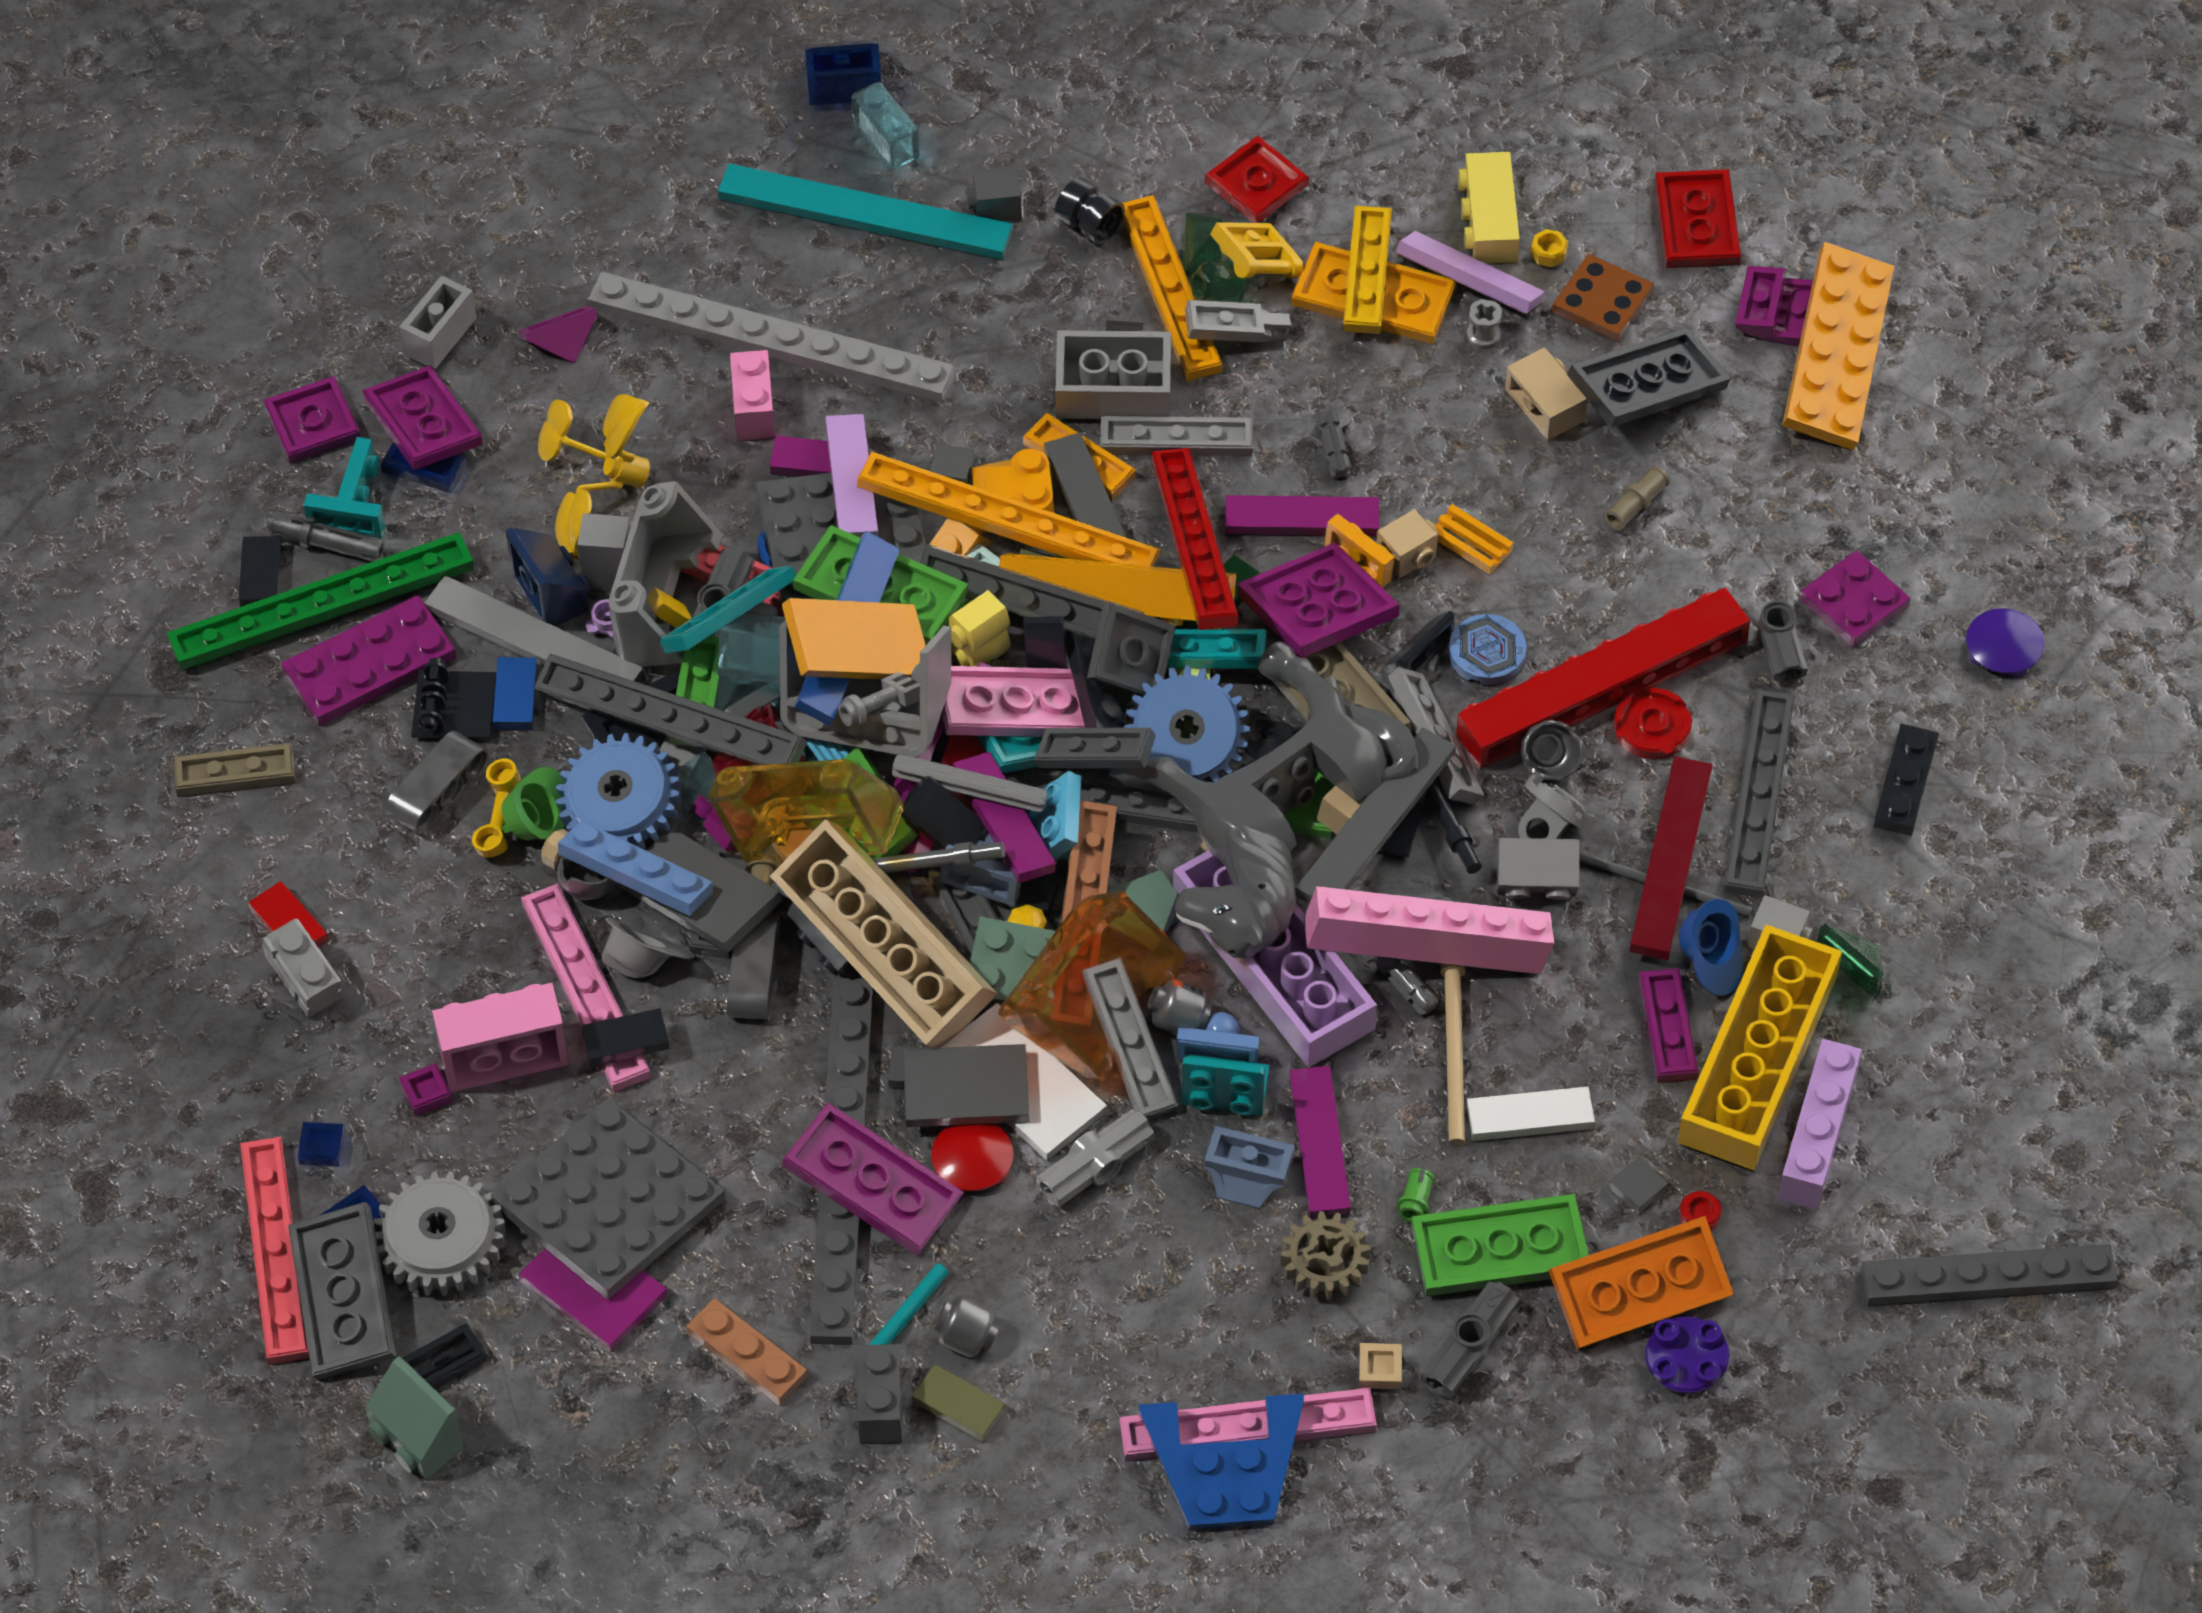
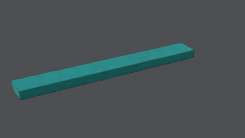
M728 163L718 189V199L1000 260L1004 258L1013 233V224L730 163Z

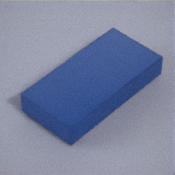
M498 657L493 711L494 730H533L537 658Z

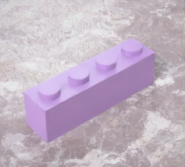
M1822 1039L1782 1174L1778 1200L1816 1210L1819 1209L1856 1080L1862 1049Z

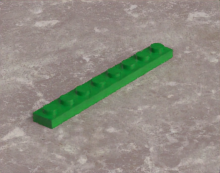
M458 532L167 632L168 641L180 670H184L440 582L445 575L452 578L475 570L473 559L461 533Z

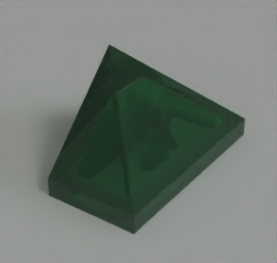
M1186 213L1184 271L1186 276L1221 277L1222 251L1210 233L1216 222L1223 223L1222 213Z
M1823 924L1819 928L1817 942L1841 950L1842 955L1839 969L1872 998H1877L1880 995L1884 977L1879 947L1829 924Z

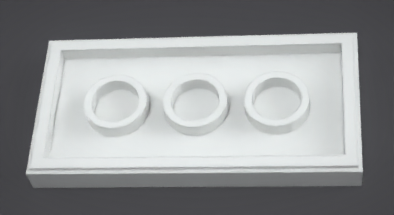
M996 1003L940 1048L1026 1044L1029 1122H1012L1007 1124L1048 1161L1107 1113V1105Z

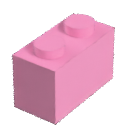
M768 350L730 353L737 441L775 438Z

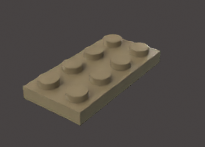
M1341 642L1304 657L1312 663L1314 669L1324 679L1335 677L1344 698L1351 704L1376 709L1397 718L1411 732V721ZM1273 681L1307 721L1309 708L1304 696L1287 682Z

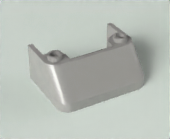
M786 620L779 626L780 717L783 725L789 732L802 737L891 754H903L911 757L920 756L930 746L951 685L950 626H943L920 651V662L914 667L911 675L912 679L920 683V701L907 707L894 701L867 713L866 723L857 727L845 725L838 711L835 719L828 726L794 708L806 676L800 675ZM850 678L842 701L845 697L852 694L862 699L882 690L881 679Z

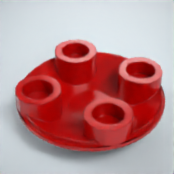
M993 1123L949 1125L939 1133L933 1143L931 1151L932 1165L937 1175L961 1191H981L994 1185L1003 1184L1008 1179L1009 1170L1013 1163V1147L1007 1134Z

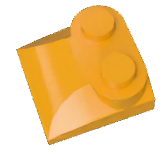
M1023 449L1017 452L1011 460L971 467L973 486L1055 513L1049 461L1043 452L1036 449Z

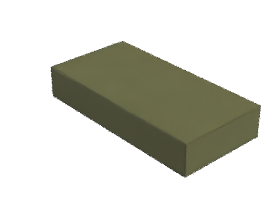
M936 1364L933 1365L912 1394V1403L981 1442L986 1439L1006 1411L1005 1403Z

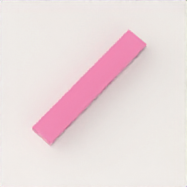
M557 883L521 897L522 906L580 1025L622 1017L623 1014L559 884ZM643 1055L600 1064L613 1092L651 1078L650 1069Z
M1361 1388L1304 1395V1404L1294 1441L1376 1432L1377 1424L1371 1389ZM1265 1400L1178 1410L1181 1445L1268 1439ZM1140 1416L1119 1417L1125 1461L1159 1458L1156 1456L1151 1439Z

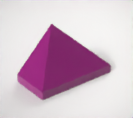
M586 305L518 330V334L521 339L575 363L597 317L595 308Z

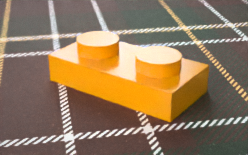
M1339 514L1331 518L1327 522L1324 546L1336 542L1382 588L1390 583L1395 560L1390 551L1385 546L1377 544L1365 535L1356 524L1348 522Z

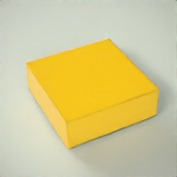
M654 587L647 596L654 615L671 626L678 628L692 619L683 603Z

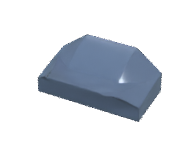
M1215 1126L1204 1159V1167L1212 1175L1217 1198L1260 1208L1274 1190L1284 1186L1295 1153V1145Z

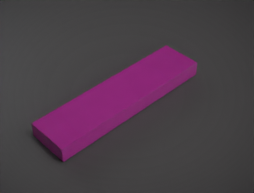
M1226 495L1225 534L1326 536L1327 522L1336 514H1339L1348 522L1356 524L1365 535L1377 536V531L1379 530V497Z
M990 752L953 762V767L1005 779ZM967 795L994 843H1004V860L1018 884L1055 872L1056 862L1024 809Z
M1330 1066L1289 1070V1080L1309 1218H1318L1320 1211H1323L1326 1217H1333L1336 1213H1340L1341 1216L1350 1215L1351 1205Z

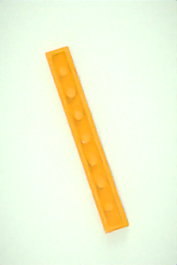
M872 451L858 477L857 487L1068 559L1155 566L1159 559L1160 549Z

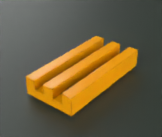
M1453 504L1448 507L1447 514H1442L1438 518V523L1434 524L1438 532V543L1489 575L1513 551L1514 542ZM1447 528L1451 532L1455 533L1456 535L1464 539V542L1457 539L1450 533L1446 532L1445 529ZM1476 548L1480 549L1481 551L1485 552V553L1488 554L1489 556L1493 557V559H1492V560L1489 559L1488 557L1484 556L1483 554H1481L1480 552L1476 551L1475 549H1476Z

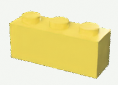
M1510 152L1466 153L1465 169H1458L1459 191H1466V198H1461L1462 220H1469V227H1464L1465 250L1472 249V257L1486 264L1518 262L1520 238Z

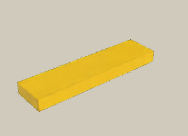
M1355 205L1343 331L1381 334L1392 208Z

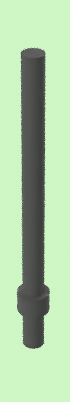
M972 842L954 844V847L951 849L882 857L872 860L884 873L953 864L961 868L974 866L976 861L1004 858L1005 846L1003 842L973 845Z

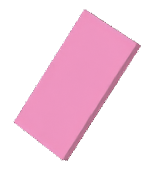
M951 666V685L941 713L946 735L1043 737L1045 728H1085L1071 669Z

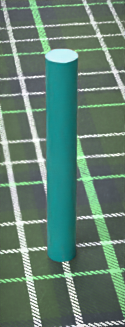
M936 1263L869 1345L891 1344L949 1275V1271L943 1265Z

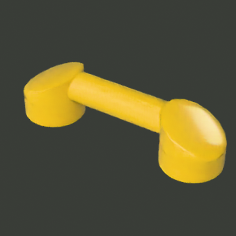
M505 758L492 762L486 770V778L496 796L490 824L479 827L472 836V844L478 855L482 857H495L508 849V843L501 830L505 825L502 815V803L506 796L515 788L516 784L521 781V776L515 763Z

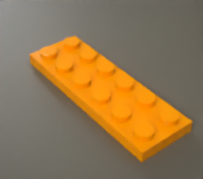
M1827 242L1823 243L1819 250L1782 426L1854 450L1859 442L1894 271L1893 265Z

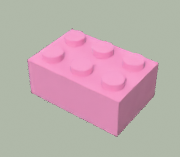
M552 983L543 985L532 984L524 987L522 990L505 994H489L479 1000L462 1004L450 1003L443 1008L432 1010L440 1054L451 1093L569 1065L563 1022Z

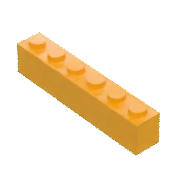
M1013 553L1000 556V567L1144 611L1145 615L1160 617V620L1176 626H1182L1183 620L1196 621L1182 569ZM1226 573L1234 600L1236 574Z

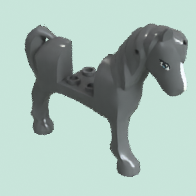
M1275 642L1265 650L1260 657L1258 669L1262 675L1272 681L1289 683L1304 696L1308 704V720L1303 728L1285 743L1267 755L1225 775L1215 782L1195 779L1182 770L1170 756L1149 757L1145 768H1110L1109 771L1111 777L1123 785L1147 784L1169 793L1181 802L1195 817L1200 836L1209 851L1226 866L1233 885L1192 887L1182 890L1175 906L1176 916L1183 923L1210 933L1212 939L1234 958L1254 956L1270 945L1278 937L1279 933L1284 932L1290 925L1291 915L1297 906L1292 866L1293 860L1290 851L1297 844L1294 833L1284 815L1295 805L1304 806L1312 799L1316 791L1314 769L1357 802L1371 793L1381 782L1404 777L1411 774L1413 769L1417 770L1418 751L1415 746V740L1410 730L1399 719L1376 709L1351 704L1344 698L1335 677L1324 679L1314 669L1310 661L1297 657L1294 650L1284 642ZM1386 759L1391 760L1393 765L1388 767Z

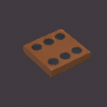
M1588 253L1554 301L1552 312L1619 342L1653 293L1654 283Z

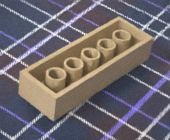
M825 819L770 875V878L925 1045L932 1048L942 1047L961 1032L998 994L841 826Z

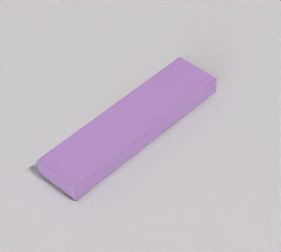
M1414 231L1399 241L1396 251L1398 255L1524 314H1527L1542 303L1545 291L1424 234Z
M864 414L825 416L837 527L860 538L865 531L878 537L873 492L857 487L858 477L869 457Z

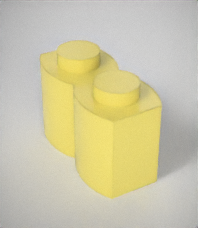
M989 590L949 617V626L951 627V660L954 666H977L981 661L989 665L1010 650V638L1007 632L1010 620L1007 609Z

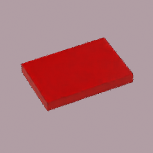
M1729 169L1656 172L1655 187L1666 268L1740 265L1741 251Z

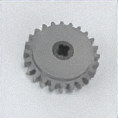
M434 1171L431 1174V1179L423 1180L420 1175L415 1176L416 1183L411 1186L402 1182L400 1184L402 1192L399 1195L390 1192L388 1199L391 1206L380 1205L379 1212L381 1218L374 1219L373 1223L380 1262L383 1261V1268L386 1274L393 1273L396 1284L399 1285L407 1279L408 1288L411 1292H414L418 1286L424 1287L425 1295L430 1296L433 1289H440L442 1296H445L448 1293V1288L454 1286L459 1292L464 1291L463 1283L468 1280L474 1285L478 1284L477 1274L480 1271L488 1275L491 1273L489 1261L499 1262L500 1254L498 1248L505 1247L503 1233H506L505 1222L502 1219L501 1206L492 1205V1197L490 1196L492 1192L485 1194L484 1186L481 1182L471 1187L468 1175H465L458 1181L455 1180L454 1173L451 1171L448 1172L446 1178H439L437 1172Z

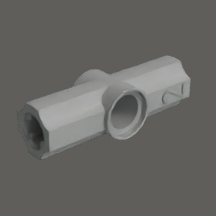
M1131 1109L1099 1133L1092 1130L1079 1137L1071 1146L1068 1155L1036 1177L1037 1185L1051 1205L1060 1207L1092 1183L1099 1186L1112 1179L1122 1167L1123 1161L1154 1140V1131L1140 1111L1137 1112Z

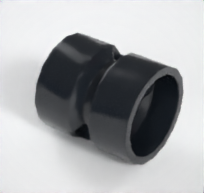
M1076 177L1065 186L1057 199L1054 214L1059 220L1073 229L1080 227L1082 230L1081 234L1096 244H1103L1114 235L1125 213L1123 203L1108 193H1100V189L1083 177Z

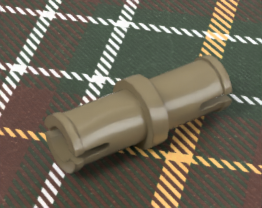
M1653 466L1636 484H1629L1623 490L1622 497L1610 509L1604 512L1606 523L1614 530L1620 531L1634 516L1645 512L1651 506V500L1670 484L1667 473L1662 468Z

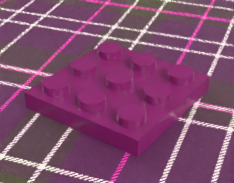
M1336 542L1237 583L1238 596L1300 658H1304L1399 617V604Z

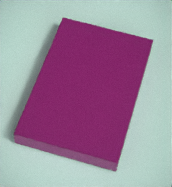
M431 365L362 390L364 402L413 470L483 445L482 434Z
M545 1248L519 1273V1279L523 1284L610 1352L668 1296L667 1288L642 1270L610 1299H606Z

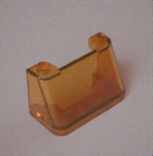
M1123 890L1091 895L1080 901L1070 911L1005 999L998 1014L1011 1028L1084 1078H1100L1112 1068L1114 1064L1112 1058L1115 1051L1107 1042L1084 982L1083 970L1121 958L1139 1002L1148 988L1164 986L1169 980L1176 979L1180 973L1179 966L1187 955Z

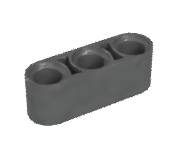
M457 731L447 733L392 792L385 806L386 815L416 834L426 832L483 770L488 759L487 750Z
M768 914L733 947L727 994V1017L769 1019L779 942V915Z

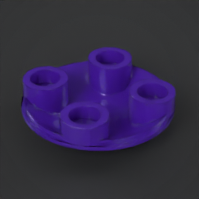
M1992 609L1977 616L1967 630L1968 658L1973 664L1983 666L1993 672L2008 674L2015 678L2023 677L2027 674L2028 669L2034 666L2041 658L2044 650V636L2038 624L2028 615L2013 609Z
M1680 1317L1659 1321L1647 1342L1645 1350L1646 1364L1653 1378L1665 1388L1680 1393H1696L1715 1385L1725 1374L1730 1358L1729 1346L1722 1334L1721 1327L1714 1321H1705L1695 1317Z

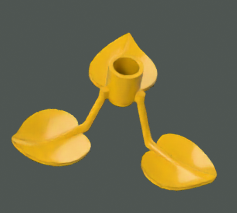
M619 394L613 399L603 424V434L606 437L604 442L605 452L574 441L566 436L573 418L572 410L567 402L556 399L551 402L548 408L547 419L542 425L538 439L540 458L547 462L554 461L559 455L563 443L605 460L603 472L611 480L609 482L579 485L576 493L568 492L564 496L556 516L555 533L559 546H565L571 558L579 559L577 543L583 513H591L592 500L588 491L611 488L621 490L623 484L641 488L648 479L650 471L649 460L623 450L637 422L649 404L646 400L626 394Z

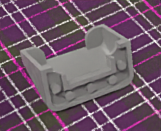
M677 481L649 486L642 493L609 597V610L617 655L623 660L641 667L682 663L684 651L664 652L660 643L661 638L675 630V628L670 624H665V621L654 615L647 596L656 587L673 597L681 569L697 568L699 561L696 557L699 553L708 547L711 551L718 550L723 535Z

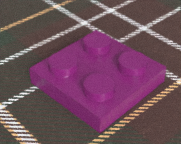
M1855 550L1800 591L1799 597L1800 601L1852 648L1907 609L1911 599L1858 550Z

